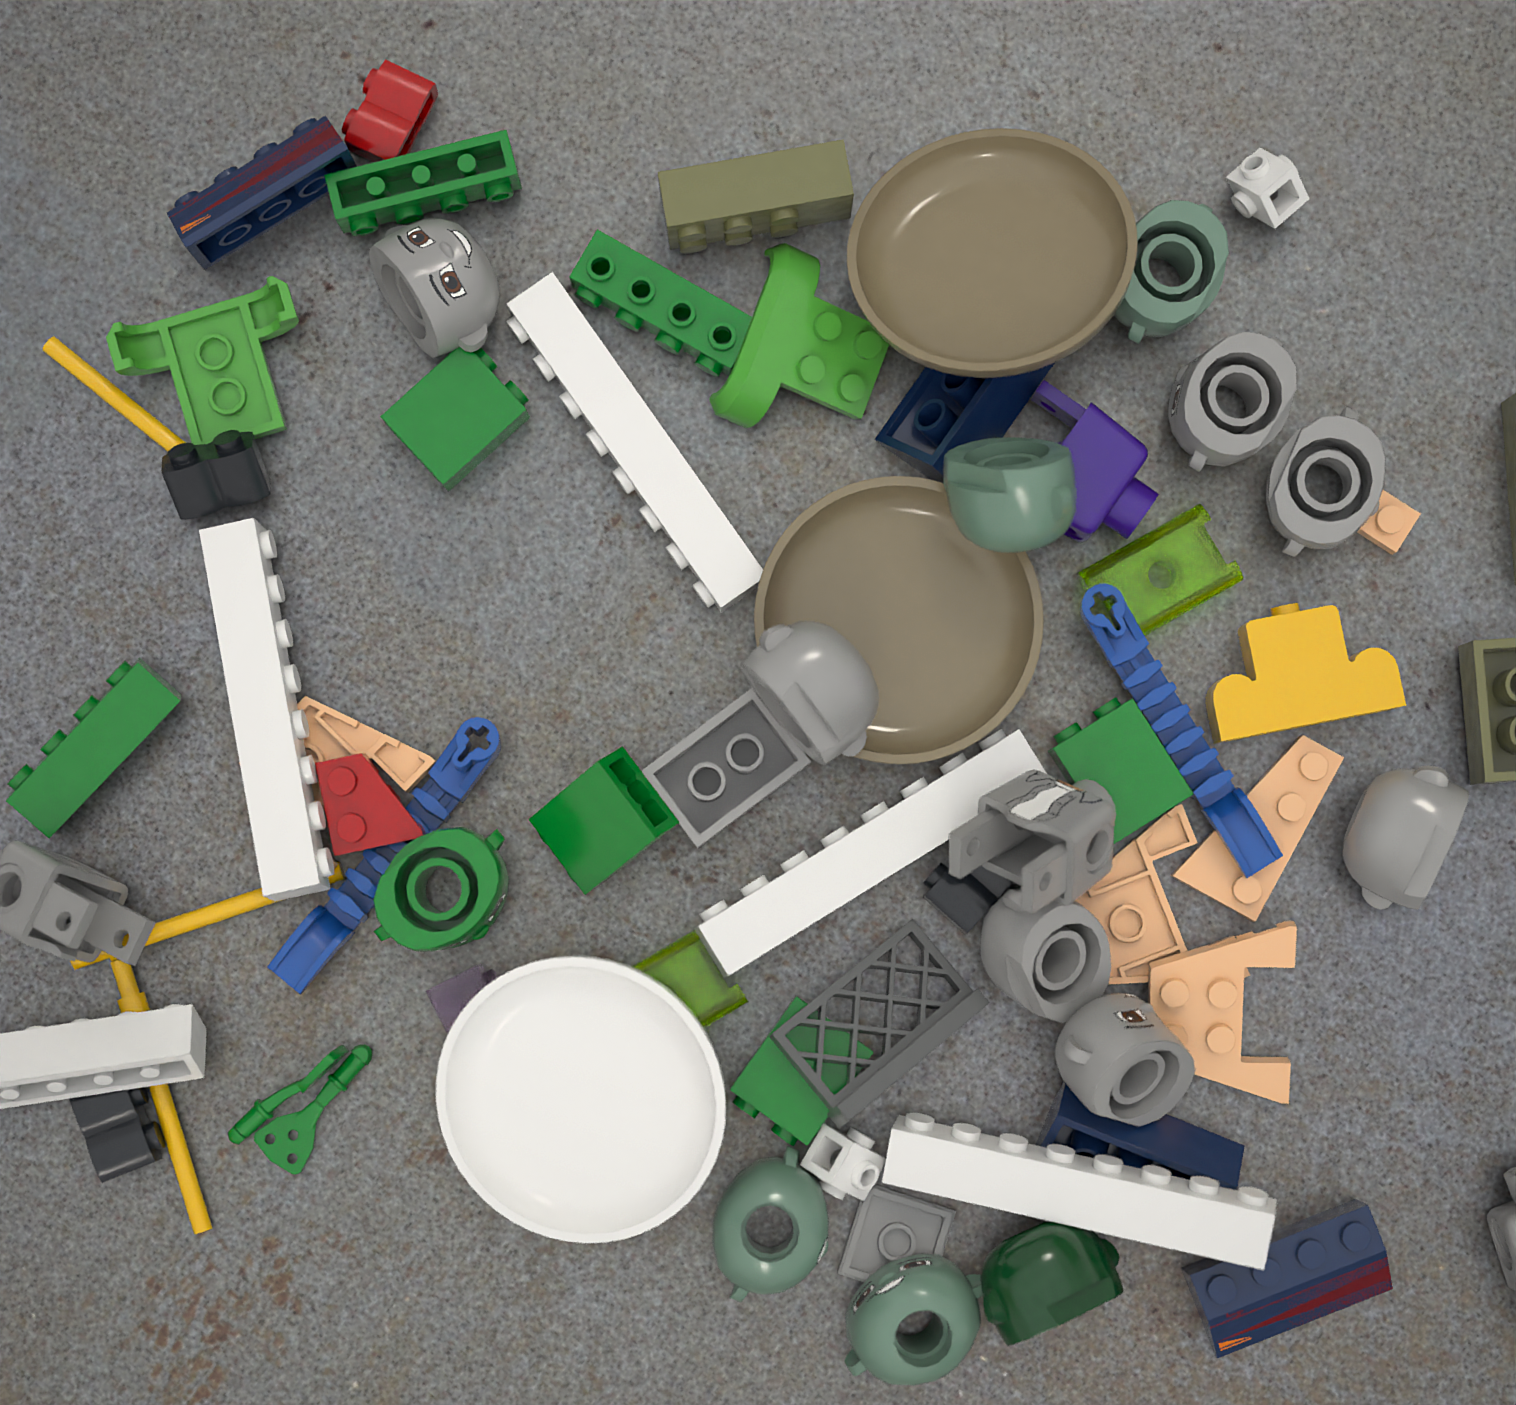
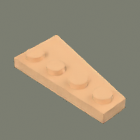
M1301 735L1246 795L1283 854L1282 857L1252 876L1245 878L1217 832L1213 830L1197 846L1198 848L1171 874V877L1248 920L1256 922L1344 757Z

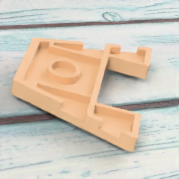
M304 696L297 704L298 710H304L309 725V737L303 738L306 756L311 755L315 763L365 753L371 762L374 760L407 793L428 774L429 770L436 763V760L431 756L307 696ZM318 780L317 783L312 784L314 801H320L323 810H325ZM333 859V864L335 868L338 865V863Z
M1182 804L1172 807L1115 854L1112 860L1111 871L1075 900L1096 917L1106 932L1111 956V973L1108 984L1148 983L1149 962L1187 951L1153 865V860L1197 844ZM1229 936L1208 944V947L1236 940L1235 936ZM1247 967L1244 969V978L1250 976Z
M1294 921L1278 923L1275 928L1254 934L1252 931L1238 935L1236 940L1208 947V945L1149 962L1148 1003L1193 1057L1195 1065L1194 1075L1281 1104H1289L1291 1063L1288 1057L1241 1056L1244 969L1246 967L1295 968L1297 926Z

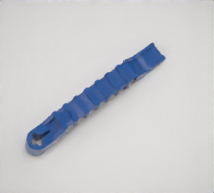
M1097 584L1091 587L1085 593L1080 604L1082 620L1098 643L1111 669H1115L1122 680V687L1124 690L1129 691L1193 792L1192 798L1197 799L1202 807V813L1227 847L1245 878L1252 876L1282 857V852L1251 801L1239 787L1235 788L1230 779L1234 775L1230 769L1224 771L1216 758L1219 753L1215 748L1210 749L1202 736L1204 730L1201 726L1197 727L1188 714L1190 708L1187 704L1183 705L1174 692L1177 687L1173 682L1169 683L1162 673L1161 667L1163 665L1160 660L1155 661L1147 649L1149 642L1125 602L1122 593L1110 584ZM1098 596L1102 601L1110 598L1113 601L1114 605L1109 610V613L1117 630L1109 618L1106 619L1102 613L1096 616L1091 613L1090 610L1095 604L1093 597Z
M481 717L466 720L459 727L456 735L434 766L429 770V780L421 789L416 787L412 792L414 798L406 806V809L416 822L421 824L426 834L438 830L443 822L447 823L453 810L460 802L463 803L467 799L479 778L498 757L501 751V739L497 728L491 721ZM485 732L488 733L486 739L489 748L483 750L477 747L473 752L469 753L472 747L469 736L474 733L480 737ZM413 840L364 850L362 853L364 858L354 870L349 868L344 873L347 879L337 890L331 887L327 892L330 900L326 905H318L310 912L267 967L295 991L302 994L328 961L355 934L354 930L361 922L364 923L369 918L367 915L374 908L373 899L380 877L385 873L395 855Z

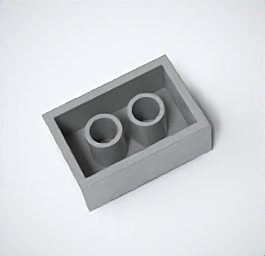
M751 688L644 768L642 773L699 849L810 766L811 760L785 732Z

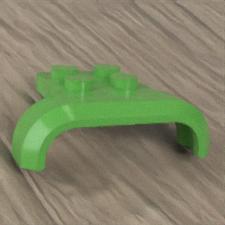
M781 243L766 249L764 256L770 258L769 273L734 367L722 388L712 393L709 399L715 415L744 428H750L757 424L765 415L781 386L850 418L862 419L889 344L873 329L869 321L814 296L820 275V262L817 257L787 243Z
M274 276L267 277V284L254 292L162 320L141 325H125L122 322H116L106 336L117 373L125 376H139L167 370L171 371L190 439L194 445L208 444L217 435L228 430L253 432L255 439L287 430L262 342L290 331L298 324L299 319L288 284Z

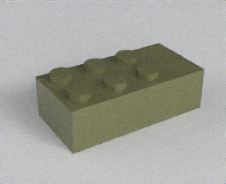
M844 139L657 172L670 250L679 248L681 253L699 252L707 248V243L724 240L726 245L745 244L753 240L752 235L771 233V237L776 238L786 237L797 233L798 227L844 220L851 217L854 192Z

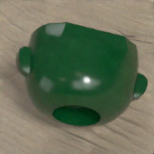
M1052 1221L1041 1223L1000 1242L988 1253L980 1274L984 1294L983 1307L987 1320L996 1326L1005 1344L1010 1346L1056 1328L1124 1293V1289L1115 1268L1120 1258L1117 1249L1111 1242L1106 1239H1100L1091 1230Z

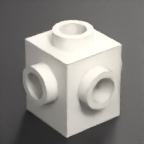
M1259 148L1252 155L1244 159L1226 177L1234 193L1231 200L1235 208L1244 217L1250 218L1253 216L1274 229L1309 200L1295 165L1286 156L1279 155L1277 157L1262 148Z
M823 1123L800 1165L819 1177L822 1189L834 1197L843 1200L846 1193L865 1201L871 1188L878 1180L886 1158L871 1149L875 1141L863 1133L850 1127L848 1133L844 1134Z

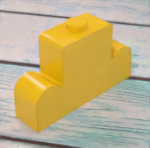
M1298 603L1271 608V617L1251 620L1240 626L1238 637L1247 677L1241 674L1226 676L1214 682L1209 687L1205 696L1213 744L1406 706L1398 665L1395 658L1388 651L1381 648H1368L1348 658L1337 607L1328 605L1300 611Z

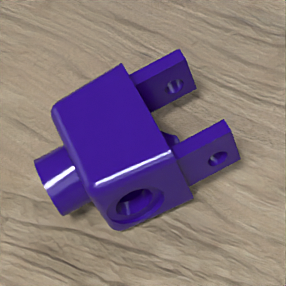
M1043 380L1031 400L1072 428L1063 441L1057 442L1067 447L1072 454L1076 481V512L1073 522L1064 535L1076 542H1085L1104 523L1122 537L1128 539L1159 495L1156 491L1135 478V475L1148 457L1146 446L1092 402L1085 409Z

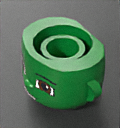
M454 827L432 831L417 837L405 845L395 855L385 873L379 879L373 902L376 917L381 926L373 932L381 942L391 937L399 945L415 952L456 948L483 938L497 920L508 894L509 876L505 861L498 851L504 843L505 837L498 829L485 838L482 834L468 828ZM441 867H448L457 874L462 889L457 904L446 912L439 911L433 907L426 895L428 878Z

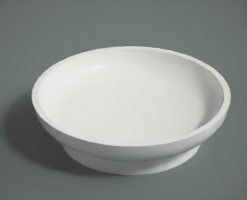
M560 956L529 963L498 977L474 996L457 1017L443 1045L436 1078V1104L442 1134L450 1155L469 1185L486 1203L512 1222L532 1232L558 1240L579 1243L610 1242L642 1234L662 1224L681 1210L699 1191L711 1172L723 1139L726 1109L724 1079L717 1054L704 1027L687 1005L665 985L642 971L613 960L590 956Z

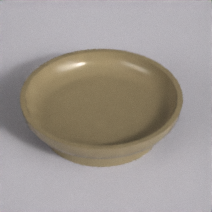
M1007 128L968 131L945 137L914 151L895 164L872 187L859 207L850 230L847 245L848 276L859 307L873 329L884 341L907 358L937 371L965 377L993 378L1019 375L1050 365L1072 354L1089 342L1109 322L1120 306L1133 274L1137 255V228L1131 205L1122 187L1113 175L1087 152L1059 138L1034 131Z
M888 476L862 480L835 490L809 506L788 526L774 545L759 580L754 610L757 647L760 645L759 640L762 633L775 625H789L799 621H815L832 627L845 637L861 654L874 676L879 691L877 713L871 725L865 730L867 735L865 746L853 757L877 763L913 764L932 761L961 751L985 737L1009 715L1023 696L1034 674L1043 640L1044 616L1041 591L1034 567L1026 551L1016 553L994 552L981 548L967 540L959 531L950 514L944 483L920 477Z

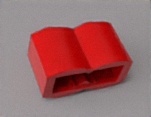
M385 59L379 69L373 68L367 75L362 89L363 94L366 95L365 100L358 110L352 108L349 111L342 126V134L345 135L344 142L348 150L372 162L409 154L438 96V90L434 82Z

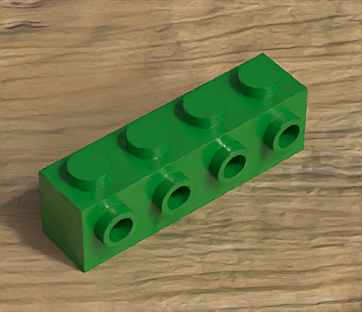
M506 129L324 175L335 220L343 233L351 232L353 236L373 233L379 229L378 225L396 221L400 225L411 224L423 219L424 213L440 209L442 213L458 212L466 209L469 206L468 202L484 198L488 202L502 201L514 195L513 191L522 189Z
M597 229L569 276L571 286L576 290L574 296L592 308L598 309L600 304L611 309L616 312L615 320L633 331L638 332L640 327L655 334L656 338L654 341L667 351L678 355L680 350H683L697 358L694 364L706 373L719 377L722 372L729 376L752 317Z
M140 657L132 666L124 660L106 679V682L112 687L99 700L94 695H91L73 714L78 722L71 730L65 734L62 730L58 729L40 748L46 756L34 768L26 763L7 783L13 790L9 793L6 802L47 838H50L181 701L182 695Z

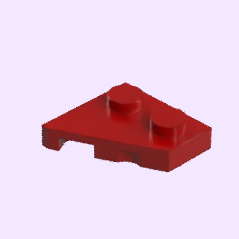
M365 753L315 763L334 856L413 840L426 834L425 829L401 803L399 796L382 779L379 771Z

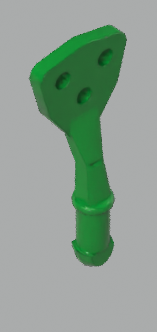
M365 1044L355 1046L351 1050L352 1053L333 1074L328 1075L329 1080L316 1099L302 1111L277 1117L255 1133V1143L272 1163L291 1174H299L303 1171L314 1149L318 1119L325 1107L341 1091L345 1092L349 1083L365 1065L368 1066L372 1059V1050L369 1046ZM292 1130H296L298 1132V1138L296 1140H291L289 1138V1133ZM269 1134L275 1136V1141L272 1144L266 1142V1137ZM292 1153L297 1155V1161L294 1164H291L288 1160L289 1155Z
M344 1045L338 1046L306 1077L283 1087L264 1100L257 1099L254 1106L228 1131L229 1140L234 1144H241L267 1119L273 1117V1111L278 1106L299 1092L305 1093L335 1066L349 1050Z

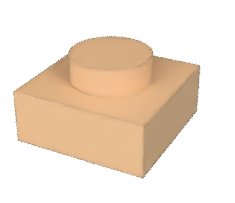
M1382 490L1378 511L1367 520L1357 533L1393 555L1398 551L1421 513L1385 490Z

